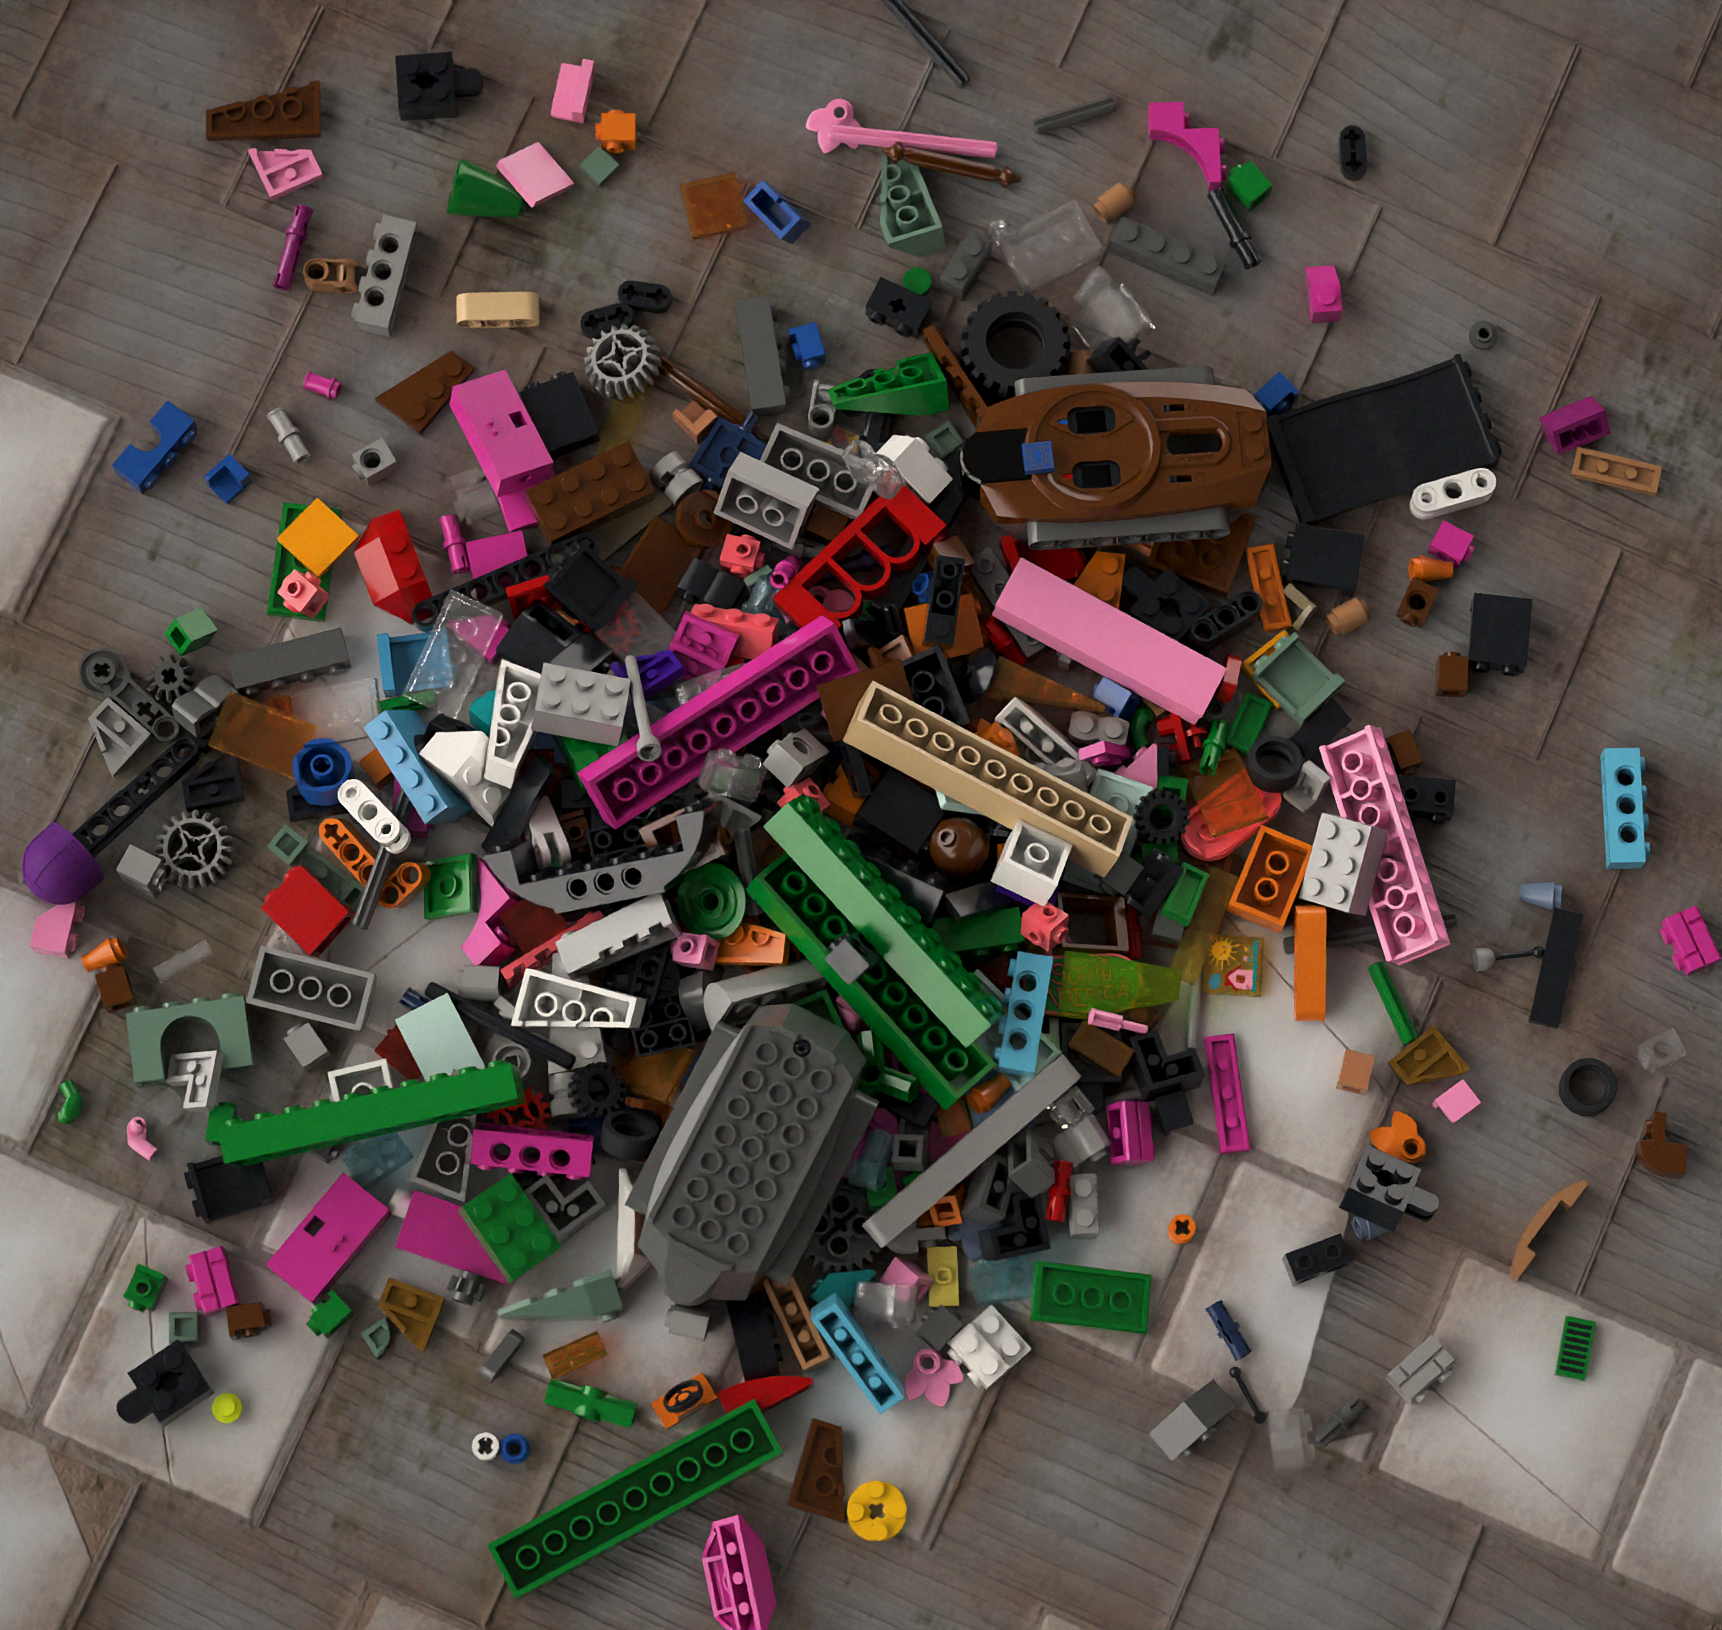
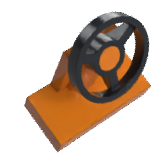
M700 1373L688 1381L675 1385L664 1396L652 1402L651 1406L667 1431L718 1398L703 1373Z

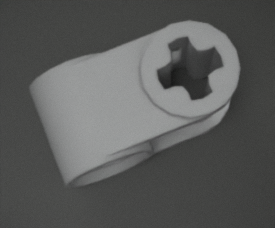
M816 379L814 380L811 393L808 429L814 437L825 438L834 429L837 410L839 409L834 408L828 395V389L835 386L822 384ZM823 417L828 420V423L817 425L814 420Z

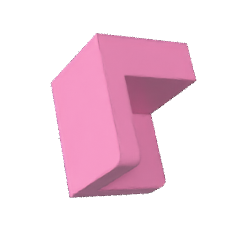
M1464 1079L1432 1103L1435 1109L1439 1107L1451 1123H1455L1467 1113L1469 1115L1481 1104Z
M894 1257L880 1278V1282L902 1302L916 1305L920 1303L934 1282L912 1260Z

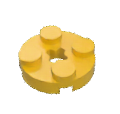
M874 1480L862 1484L849 1498L847 1516L850 1527L860 1538L866 1541L880 1542L890 1540L902 1530L906 1521L907 1506L904 1497L895 1486L887 1482ZM872 1504L875 1506L882 1504L884 1506L882 1512L885 1516L882 1519L878 1516L872 1519L869 1516L872 1512L869 1507Z

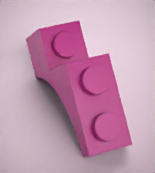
M1183 102L1149 103V140L1169 142L1185 150L1196 160L1206 178L1208 192L1214 189L1218 191L1221 182H1226V165L1220 164V155L1225 154L1224 137L1219 138V128L1189 129V112H1184Z
M478 857L477 879L481 892L480 911L474 929L461 948L474 965L499 966L515 950L509 942L511 936L502 926L524 904L517 896L518 894L509 889L493 873L487 862Z

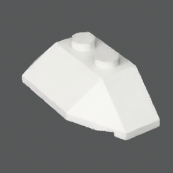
M1014 697L995 717V722L997 721L1003 728L1008 729L1012 733L1021 759L1030 764L1044 763L1045 765H1055L1060 760L1066 758L1080 760L1078 748L1033 707ZM1082 761L1089 786L1095 779L1097 769L1095 766H1092V763Z
M482 731L436 732L418 755L492 827L520 780L521 769L512 788L484 778L489 738Z
M619 1168L618 1291H625L652 1265L638 1247L645 1215L625 1206L636 1179L623 1168Z

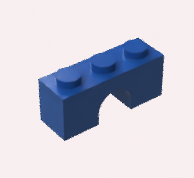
M169 400L149 421L153 431L161 436L159 445L154 450L141 451L130 443L112 464L115 473L141 494L147 488L151 489L156 485L162 470L165 467H171L177 460V453L184 445H190L197 435L196 431L198 428L195 421Z

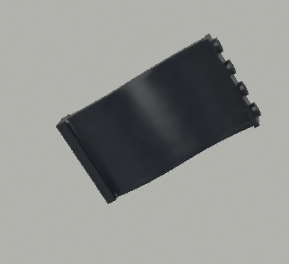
M1460 353L1454 355L1452 359L1396 379L1337 394L1278 416L1274 414L1267 417L1269 444L1300 524L1314 526L1319 522L1357 508L1413 493L1418 486L1477 468H1487L1490 466L1493 468L1497 466L1502 455L1501 446L1497 439L1493 440L1490 432V429H1492L1491 420L1487 413L1483 414L1480 392L1477 387L1473 388L1470 377H1472L1470 366L1467 361L1463 362Z

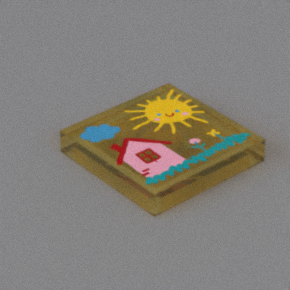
M1205 934L1202 993L1261 997L1264 938Z

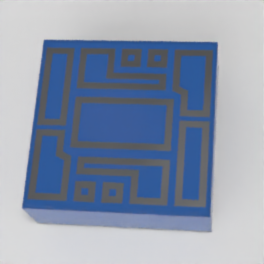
M1051 441L1022 444L1025 475L1054 472Z

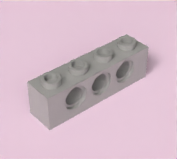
M383 215L381 224L376 223L373 233V240H376L374 250L369 249L366 258V266L369 267L367 276H362L359 284V293H362L360 302H355L352 309L351 319H354L357 330L387 337L391 336L419 232L417 222ZM388 245L398 246V249L393 253H386L384 251ZM382 271L391 273L390 277L385 280L378 279L377 275ZM380 297L384 299L383 303L379 306L369 304L373 298Z

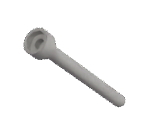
M629 655L625 659L628 679H631L630 689L640 732V738L636 744L637 752L641 760L654 761L662 753L659 739L652 735L637 660L633 655Z

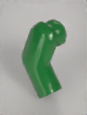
M1140 707L1135 710L1129 723L1128 732L1137 751L1143 746L1150 747L1149 740L1144 732L1146 725L1154 718V714L1149 708Z
M73 1079L60 1084V1088L66 1098L62 1110L58 1111L57 1114L58 1120L62 1124L76 1121L84 1106L83 1098Z

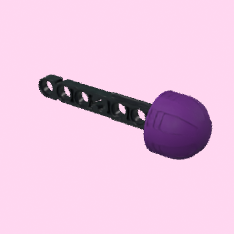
M218 724L214 728V734L207 739L197 738L189 731L185 732V737L175 741L123 790L116 793L72 834L58 823L51 822L29 843L23 855L22 874L30 891L39 899L56 905L70 904L86 896L105 878L101 867L94 858L200 760L202 753L206 755L219 743L221 732ZM190 747L193 749V753L187 758L178 756L179 751L183 748ZM162 767L172 768V772L167 777H159L157 772ZM141 788L143 790L148 789V793H139L138 790ZM126 805L130 807L128 813L123 816L114 814L119 806ZM98 825L108 826L105 834L100 836L93 834V830Z

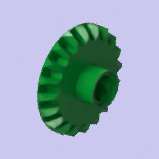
M706 863L689 871L684 877V881L681 882L677 895V907L685 927L692 934L708 935L715 940L724 939L730 934L735 933L737 927L742 925L743 917L747 914L745 908L749 902L745 896L746 888L741 883L742 878L738 877L734 870L717 863ZM715 895H716L717 898H718V906H717V907L714 905V897H715Z

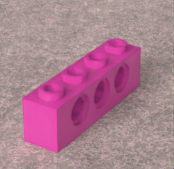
M477 1122L473 1131L470 1164H476L479 1169L494 1170L495 1167L507 1168V1171L511 1173H524L525 1170L537 1171V1175L540 1176L548 1175V1177H552L555 1173L567 1174L566 1177L569 1179L583 1180L584 1176L590 1177L592 1171L595 1135ZM499 1143H504L509 1146L511 1153L501 1155L496 1151L495 1146ZM531 1146L536 1147L540 1151L541 1156L530 1158L527 1156L525 1149ZM558 1150L567 1151L570 1155V1160L566 1162L559 1161L555 1157V1152Z

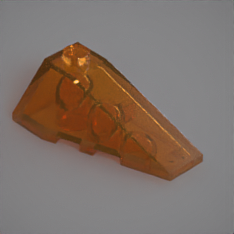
M1002 656L999 657L996 663L995 676L988 689L990 692L988 697L1002 704L1006 700L1011 701L1016 697L1026 704L1086 711L1097 714H1104L1106 711V706Z

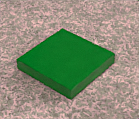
M468 853L423 861L431 871V879L424 887V919L436 920L478 912L477 854Z

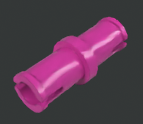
M445 515L439 519L445 538L443 543L444 550L449 554L452 573L455 575L457 573L464 574L471 569L465 551L466 540L461 535L457 515Z
M789 555L785 560L780 561L775 566L772 575H770L771 585L777 589L784 588L801 569V559L796 557V555Z

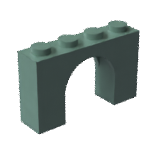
M226 993L221 995V999L209 1001L208 997L192 999L191 1004L180 1005V1002H167L162 1004V1008L151 1009L150 1006H140L133 1008V1012L126 1013L133 1076L136 1086L141 1088L167 1084L164 1059L165 1041L174 1028L190 1021L206 1023L216 1030L219 1037L220 1050L224 1054L222 1065L226 1075L256 1070L245 997L239 996L238 993Z

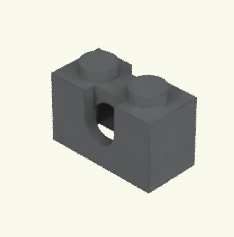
M1030 1124L1008 1140V1177L1031 1198L1040 1192L1047 1191L1055 1183V1173L1052 1168L1054 1146Z

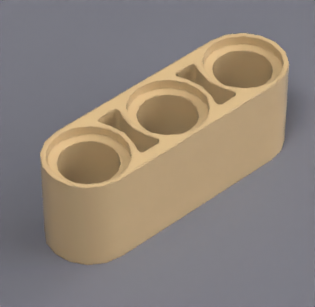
M534 292L462 293L456 297V324L462 328L534 327L540 323L539 294Z

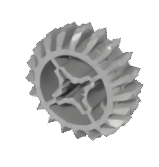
M623 323L620 330H617L612 325L611 332L609 333L601 330V339L593 338L594 347H587L589 356L584 358V363L587 366L585 373L589 377L591 385L596 387L599 393L602 395L606 393L611 399L617 395L619 399L623 400L627 393L630 397L634 398L635 391L645 392V384L653 385L651 377L659 376L657 367L662 366L659 357L661 356V351L656 345L657 342L654 337H651L646 330H639L638 326L635 325L629 329Z
M198 810L193 811L192 818H189L186 812H182L183 820L179 822L175 816L171 817L172 827L163 824L162 828L167 834H157V840L163 844L155 845L154 850L157 853H161L157 858L161 859L165 865V871L169 873L167 879L170 882L178 878L177 884L183 888L186 882L189 881L190 889L194 890L196 882L199 881L202 888H206V879L210 878L215 884L218 882L215 876L217 872L223 876L226 874L222 864L231 866L232 861L226 856L234 854V849L228 846L233 842L232 836H225L229 830L227 826L219 827L221 820L218 817L210 822L211 815L208 812H205L201 819ZM203 829L210 832V834L194 837L187 830ZM180 836L182 847L176 852V856L171 858L172 845L176 838ZM187 840H189L192 845H196V847H198V853L201 857V860H199L196 854H192ZM217 841V853L209 864L206 860L207 851ZM196 863L200 866L201 870L186 871L178 866Z

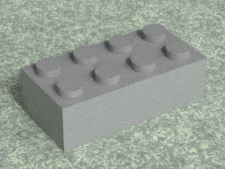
M779 423L776 424L760 459L761 462L819 488L812 508L815 509L816 505L819 504L848 516L849 524L871 505L883 478L882 466Z

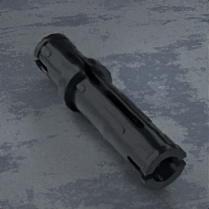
M1218 188L1219 192L1214 189L1207 195V198L1210 200L1230 238L1229 244L1231 248L1236 249L1246 270L1251 268L1250 264L1254 268L1262 260L1251 243L1252 237L1250 233L1246 232L1224 188Z

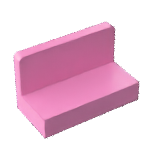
M583 59L581 66L566 63L561 65L550 113L551 117L584 123L595 74L593 60Z

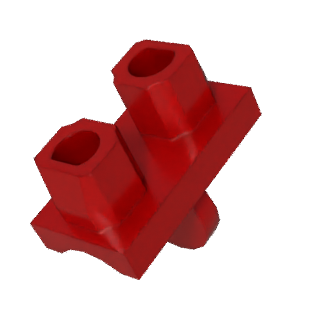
M1170 712L1171 716L1156 721L1160 737L1164 738L1175 735L1177 744L1171 745V750H1176V763L1183 762L1185 766L1192 765L1194 761L1189 741L1192 740L1194 749L1201 748L1200 738L1208 734L1205 727L1197 728V724L1193 725L1187 721L1189 730L1186 731L1184 719Z

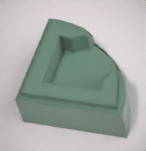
M386 1317L360 1333L377 1359L385 1353L391 1339L390 1325Z

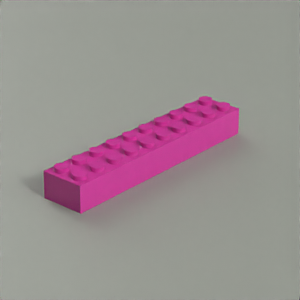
M821 615L650 725L652 735L659 739L662 753L658 759L643 761L639 758L636 747L640 738V733L577 772L602 819L616 830L817 700L819 694L816 685L853 674L860 670L835 623Z

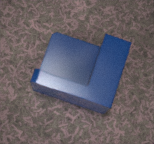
M231 454L226 456L204 476L207 485L226 504L252 483L249 473Z

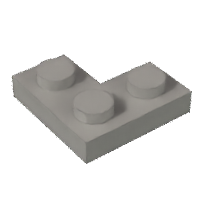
M219 1051L171 1054L166 1083L172 1086L187 1085L183 1109L189 1112L214 1110L224 1054Z

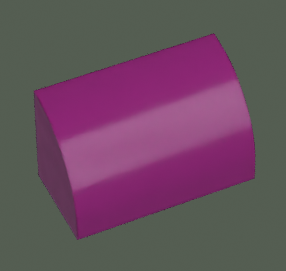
M1592 396L1539 417L1545 436L1558 456L1610 434L1605 409Z

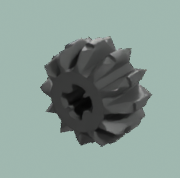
M171 654L168 662H165L163 657L158 658L159 667L153 664L149 666L154 674L146 676L147 682L151 683L148 690L151 694L156 693L155 698L157 701L160 702L166 697L168 705H172L174 697L178 698L183 693L193 691L188 685L196 684V678L191 676L194 673V669L192 666H186L187 661L185 658L182 657L176 662L175 655ZM173 675H175L177 681L173 684L170 681V684H167L165 679L168 676L173 678Z

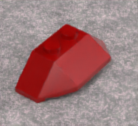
M398 509L373 518L354 550V555L373 606L413 625V608L419 602L432 597L409 532ZM427 610L422 611L418 615V620L424 621L434 617V614Z

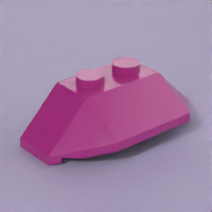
M741 1515L714 1521L711 1527L712 1532L702 1555L714 1618L726 1630H768L776 1606V1599L764 1543Z

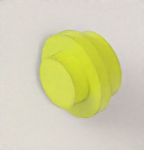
M223 1393L213 1401L212 1413L218 1421L232 1423L240 1417L242 1403L236 1395Z

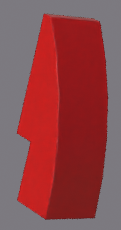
M771 1376L733 1385L717 1392V1396L726 1414L753 1399L756 1401L760 1411L764 1413L814 1387V1382L811 1377Z

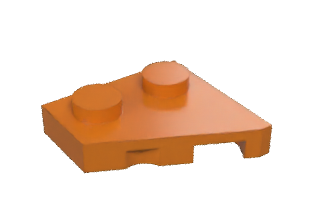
M1096 551L1074 583V586L1119 610L1125 554Z

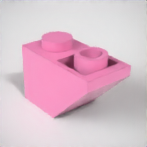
M1153 743L1149 748L1146 746L1140 748L1132 757L1135 761L1127 768L1124 765L1121 766L1115 774L1154 787L1153 792H1156L1158 781L1157 745Z
M81 900L70 904L56 905L36 918L30 947L34 952L69 959L70 951H75L77 946L78 934H75L76 925L82 922L85 906L81 905Z

